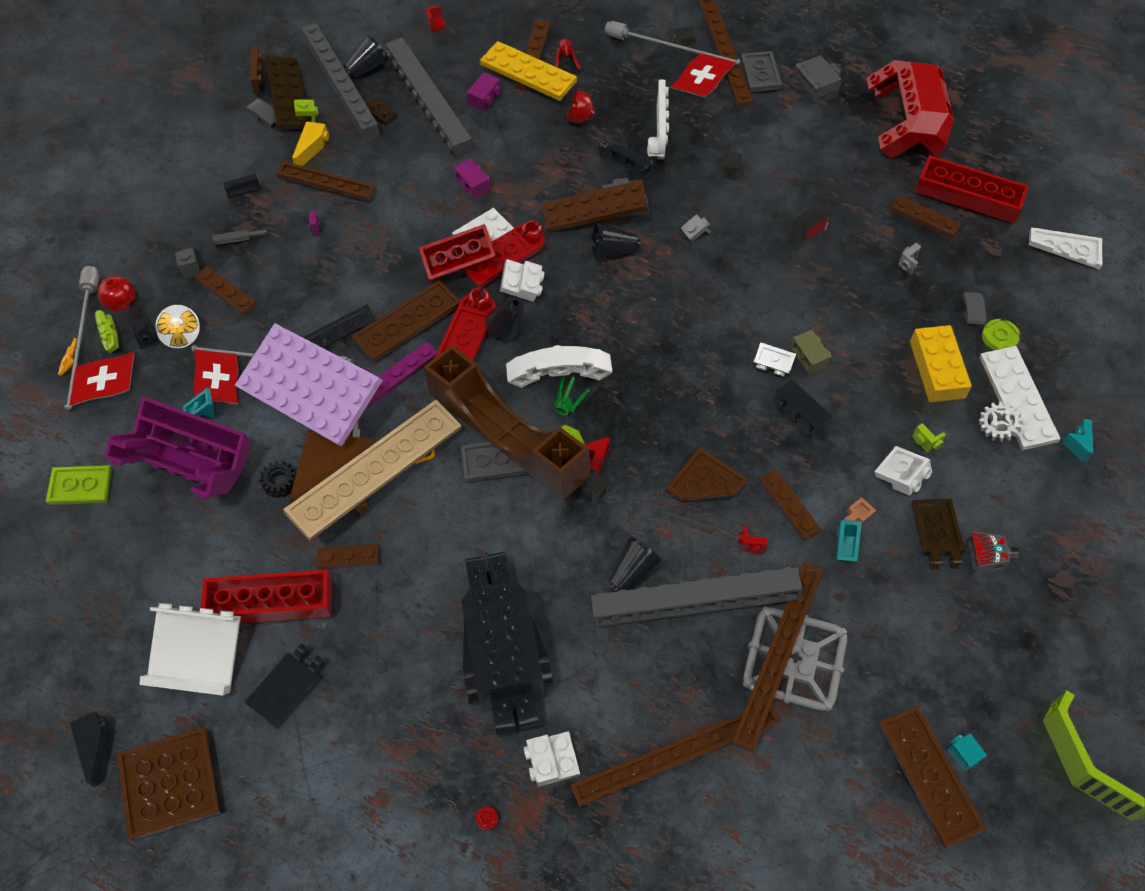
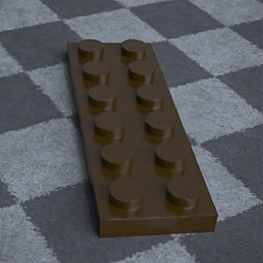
M265 56L276 129H304L306 121L309 122V117L295 116L294 100H305L297 58Z

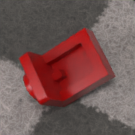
M744 525L743 531H739L738 543L741 544V551L750 552L754 555L765 554L768 538L748 536V526Z

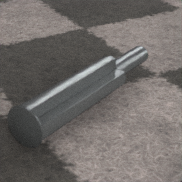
M247 229L215 234L212 238L214 245L250 240V237L266 235L267 232L266 230L249 232Z

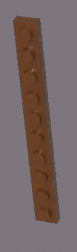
M698 0L717 54L737 60L738 58L716 0ZM740 64L735 65L725 76L737 108L753 106L754 101Z
M803 562L799 572L802 585V599L788 601L734 736L732 743L734 746L754 753L822 576V567Z
M772 706L762 731L780 723ZM743 714L571 784V789L578 806L582 807L732 744Z

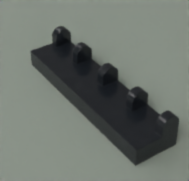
M368 304L303 338L323 349L328 348L331 344L360 331L374 322L376 318Z

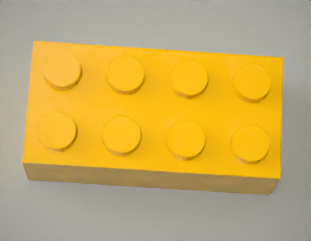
M951 325L915 329L910 344L929 403L966 399L972 385Z

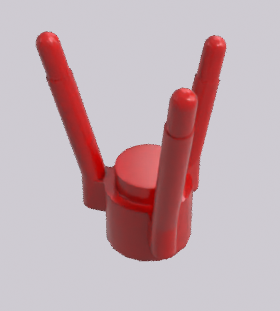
M562 39L559 42V49H557L555 67L558 68L561 54L563 56L571 54L577 69L580 70L574 48L571 47V42L568 39Z

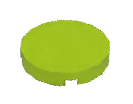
M994 319L985 325L982 339L991 349L999 350L1017 346L1020 340V332L1010 321Z

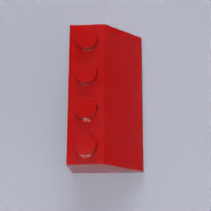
M485 224L419 247L430 281L496 257L494 245Z

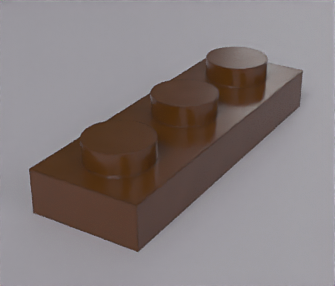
M252 46L250 82L253 92L260 91V85L263 84L261 76L263 66L261 62H264L263 53L259 51L258 46Z
M378 544L317 549L318 570L379 565Z

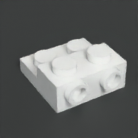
M507 259L504 264L500 291L533 302L542 292V286L539 285L545 274L542 271V266L528 261L520 264Z
M897 446L875 470V477L892 483L893 489L909 496L913 491L918 492L921 488L922 480L924 478L929 479L932 474L930 459Z
M569 731L549 737L544 735L526 740L527 746L523 747L526 760L531 759L532 767L529 768L531 781H536L537 787L580 776Z

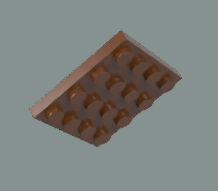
M205 727L117 753L129 841L221 814L208 734Z

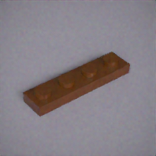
M899 195L890 209L893 213L953 239L961 225L960 222Z
M208 266L194 276L198 283L244 317L257 306L256 301Z
M776 469L759 478L761 485L803 541L820 533L821 528Z

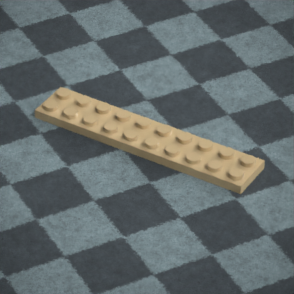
M435 400L284 508V514L311 541L459 431L462 425Z

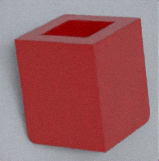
M440 5L425 8L427 24L431 32L445 30L446 24L442 18Z

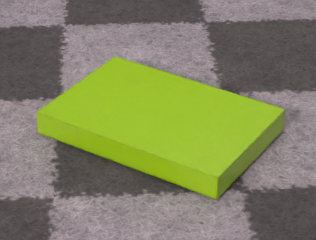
M111 465L53 467L46 503L48 505L107 503L113 468Z

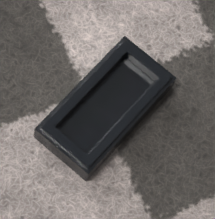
M256 173L223 182L228 198L261 189Z

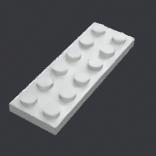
M1017 346L981 353L979 358L999 402L1002 401L1004 406L1010 403V408L1016 406V412L1022 413V430L1018 431L1016 437L1021 450L1058 443L1060 440L1059 434Z

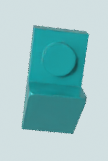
M206 388L183 406V411L199 417L205 415L214 419V404L210 389Z
M1084 419L1076 427L1075 434L1069 433L1063 440V444L1082 462H1087L1093 454L1092 420Z
M840 520L836 532L838 538L837 560L858 561L861 521Z

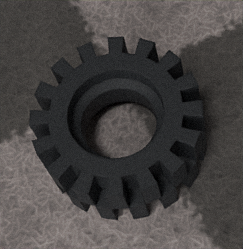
M277 460L274 465L271 462L268 463V468L264 466V472H260L261 477L259 478L265 493L269 494L270 497L275 495L276 498H280V495L283 498L286 497L285 493L287 492L290 495L296 477L294 468L288 462L286 464L282 460L280 464ZM281 474L286 476L282 483H272V479L275 476Z

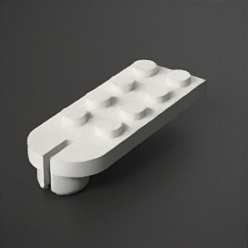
M659 80L657 137H650L647 145L648 156L657 157V160L665 159V147L668 143V135L666 133L669 132V123H666V121L669 119V111H666V109H668L669 99H666L668 97V87H665V80Z

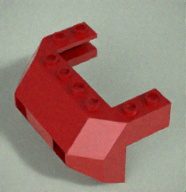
M894 60L867 77L869 90L875 89V94L879 99L900 87L907 120L878 137L880 149L892 159L921 142L938 158L947 146L954 121L943 71L937 65Z

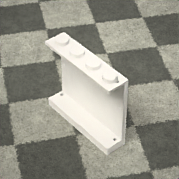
M159 603L157 607H150V611L157 612L148 674L140 676L139 685L216 695L230 693L241 616H233L234 612L221 611L220 614L213 613V609L200 608V611H193L191 606H179V609L172 608V604Z

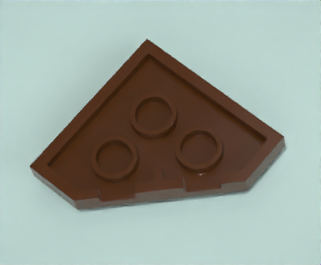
M699 448L667 486L666 492L681 502L736 496L747 483L748 478L702 448Z

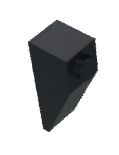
M95 711L70 722L85 780L92 787H96L99 784L108 741L106 729L109 728L106 718L104 716L101 717Z

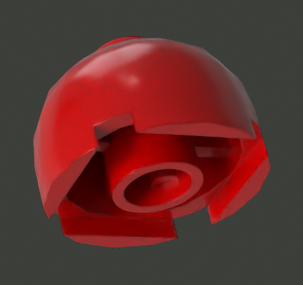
M577 90L571 103V109L568 112L567 121L574 124H583L589 117H593L595 108H592V98L588 94Z
M108 277L98 287L97 295L101 305L111 312L126 310L130 307V303L136 300V292L133 285L123 277Z

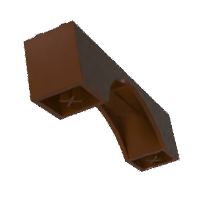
M452 345L424 366L430 396L562 500L591 476L588 447L561 427L555 431H544L525 422L498 397L484 378L478 365Z

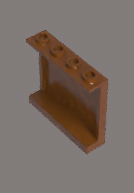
M308 430L290 496L291 503L371 447L377 440L348 436L341 447L317 432ZM369 499L364 500L351 511L359 512V517L362 518L363 512L368 509Z

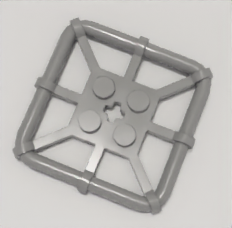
M766 606L761 608L752 641L748 645L750 650L743 678V685L746 689L753 691L759 676L752 677L757 653L767 655L770 648L760 644L765 620L775 634L778 624L772 616L782 618L784 610L768 608ZM806 615L791 656H794V654L798 655L801 661L793 663V659H789L783 678L788 679L785 692L777 690L775 698L783 700L785 704L790 702L818 711L829 712L832 710L837 697L840 677L844 673V667L842 666L847 646L848 632L846 629L832 623L810 618ZM806 625L835 633L818 643L803 639ZM839 640L834 665L818 661L820 649ZM816 669L832 673L827 698L814 681ZM797 681L808 684L818 701L791 694L793 682Z

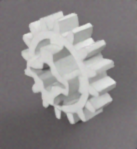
M1002 401L999 402L998 406L991 403V408L986 406L985 412H981V419H979L981 432L986 431L985 437L991 435L992 441L996 438H999L1000 442H1003V438L1010 441L1011 435L1017 437L1018 431L1022 430V413L1016 412V406L1010 408V403H1007L1006 406L1003 405Z

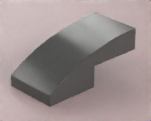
M256 99L246 107V110L257 120L261 119L270 128L276 124L273 107L266 102Z
M964 292L963 301L966 307L964 312L966 322L969 324L985 325L986 310L982 293Z

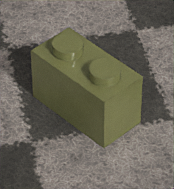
M813 330L793 337L790 348L809 375L829 366L831 360L830 351L825 349L820 337Z

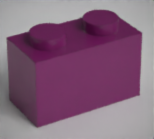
M483 72L467 91L468 105L485 111L501 92L500 79Z
M471 158L454 167L455 179L473 199L490 191L491 180L488 174H484L479 164L474 163Z

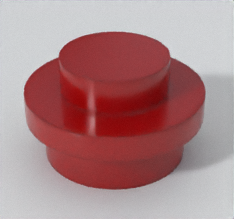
M490 806L480 808L476 814L477 825L484 830L494 828L498 822L497 811Z

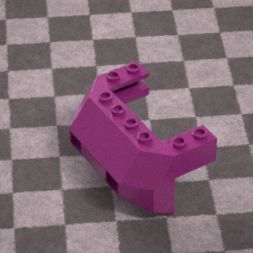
M142 396L133 432L109 435L104 458L111 460V463L117 466L146 461L151 463L152 467L167 469L168 473L181 474L186 480L199 481L201 485L191 487L190 491L197 493V496L200 498L209 499L212 496L229 493L246 464L251 442L243 432ZM173 432L187 436L188 439L175 435Z

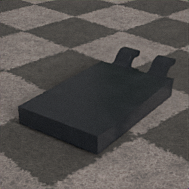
M302 643L296 648L293 656L287 653L244 702L277 730L320 681V677L317 674L326 665L323 662L324 660L318 655L311 661L309 668L301 662L310 654L308 648Z

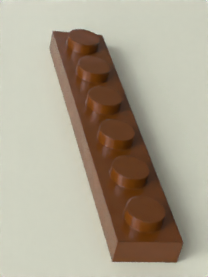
M535 20L525 54L539 60L541 59L551 27L550 21ZM517 81L515 82V89L531 91L530 87Z
M285 161L281 163L276 172L277 178L367 202L370 201L376 190L375 185Z

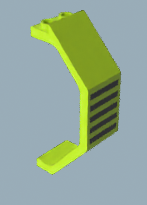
M1066 690L1051 704L1043 719V723L1071 784L1130 821L1145 819V798L1094 767L1068 715V708L1075 695Z

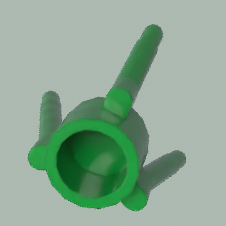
M562 376L554 407L557 413L567 416L569 413L573 414L575 408L590 392V389H587L572 404V399L568 396L575 377L571 378L564 396H562L565 376Z

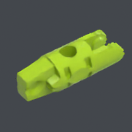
M98 310L95 312V319L100 338L105 350L112 353L119 348L118 335L111 315H105L103 311Z

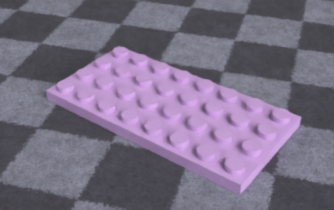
M274 323L235 386L342 447L383 380Z

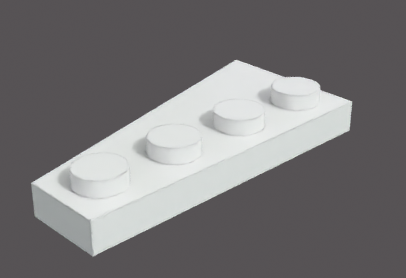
M1031 227L1029 231L1030 246L1099 270L1102 267V238Z

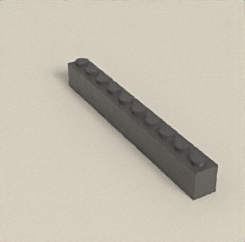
M317 23L302 27L305 43L364 142L368 143L380 138L376 120Z
M403 37L386 43L385 55H387L388 60H391L394 70L397 69L398 75L401 80H404L406 88L411 90L414 100L417 99L420 109L425 111L426 118L431 120L434 130L439 132L440 139L445 141L448 151L452 152L455 157L473 151L472 138Z
M785 567L781 570H763L759 573H742L737 576H721L715 579L704 578L693 582L682 581L678 584H661L650 588L640 587L635 590H619L613 593L602 592L597 595H591L595 627L800 600L802 599V585L798 568Z

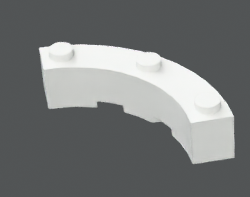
M556 345L515 357L506 363L508 383L520 388L538 381L540 376L548 374L554 377L576 372L580 373V376L600 381L613 373L610 354L600 349Z

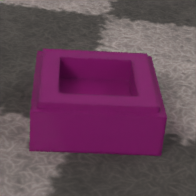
M309 211V225L313 236L319 235V220L316 211Z

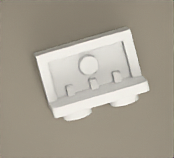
M760 343L753 364L759 370L766 371L769 369L774 371L773 374L777 376H789L796 354Z

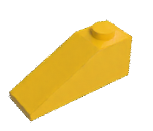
M306 121L292 157L294 164L305 165L324 148L326 141L329 140V132L325 124Z

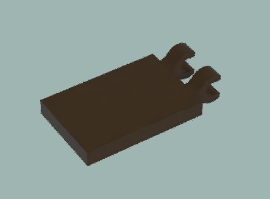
M952 498L913 500L911 506L923 555H929L930 569H939V564H942L940 555L949 554L950 568L959 569V564H962L960 554L964 553L965 547Z

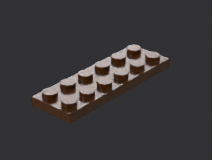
M643 179L543 203L547 233L647 210Z
M438 280L352 335V339L375 363L457 309L461 301Z
M918 706L879 722L878 725L943 847L948 848L987 830Z

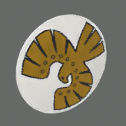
M172 305L165 308L157 317L155 325L159 339L165 345L172 348L189 346L195 341L200 330L197 315L190 308L183 305Z

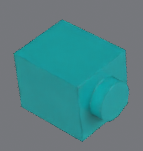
M970 733L965 737L961 734L950 741L952 746L947 750L963 772H966L987 756Z

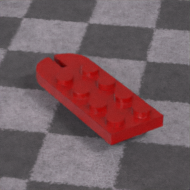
M534 220L518 225L492 241L496 253L495 258L461 269V271L477 287L482 288L503 274L504 264L507 259L521 263L544 247L545 235L542 231V225L539 226V222Z
M479 287L474 288L462 298L435 358L452 345L474 362L487 333L485 326L486 317L495 308V302L489 296L486 289L483 290V299H481L482 294Z

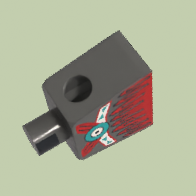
M972 531L967 538L973 575L1004 570L1010 563V559H1018L1019 557L1018 547H1008L1006 537L1003 535Z

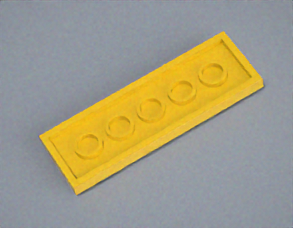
M499 41L480 59V65L559 101L577 82V76Z

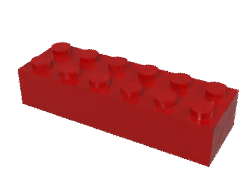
M929 155L915 192L1015 224L1022 209L1029 185Z
M328 569L203 578L201 608L213 609V613L220 614L221 611L234 612L233 616H241L240 624L331 617L332 578Z

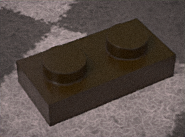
M373 98L366 103L373 117L385 127L397 119V113L377 98Z

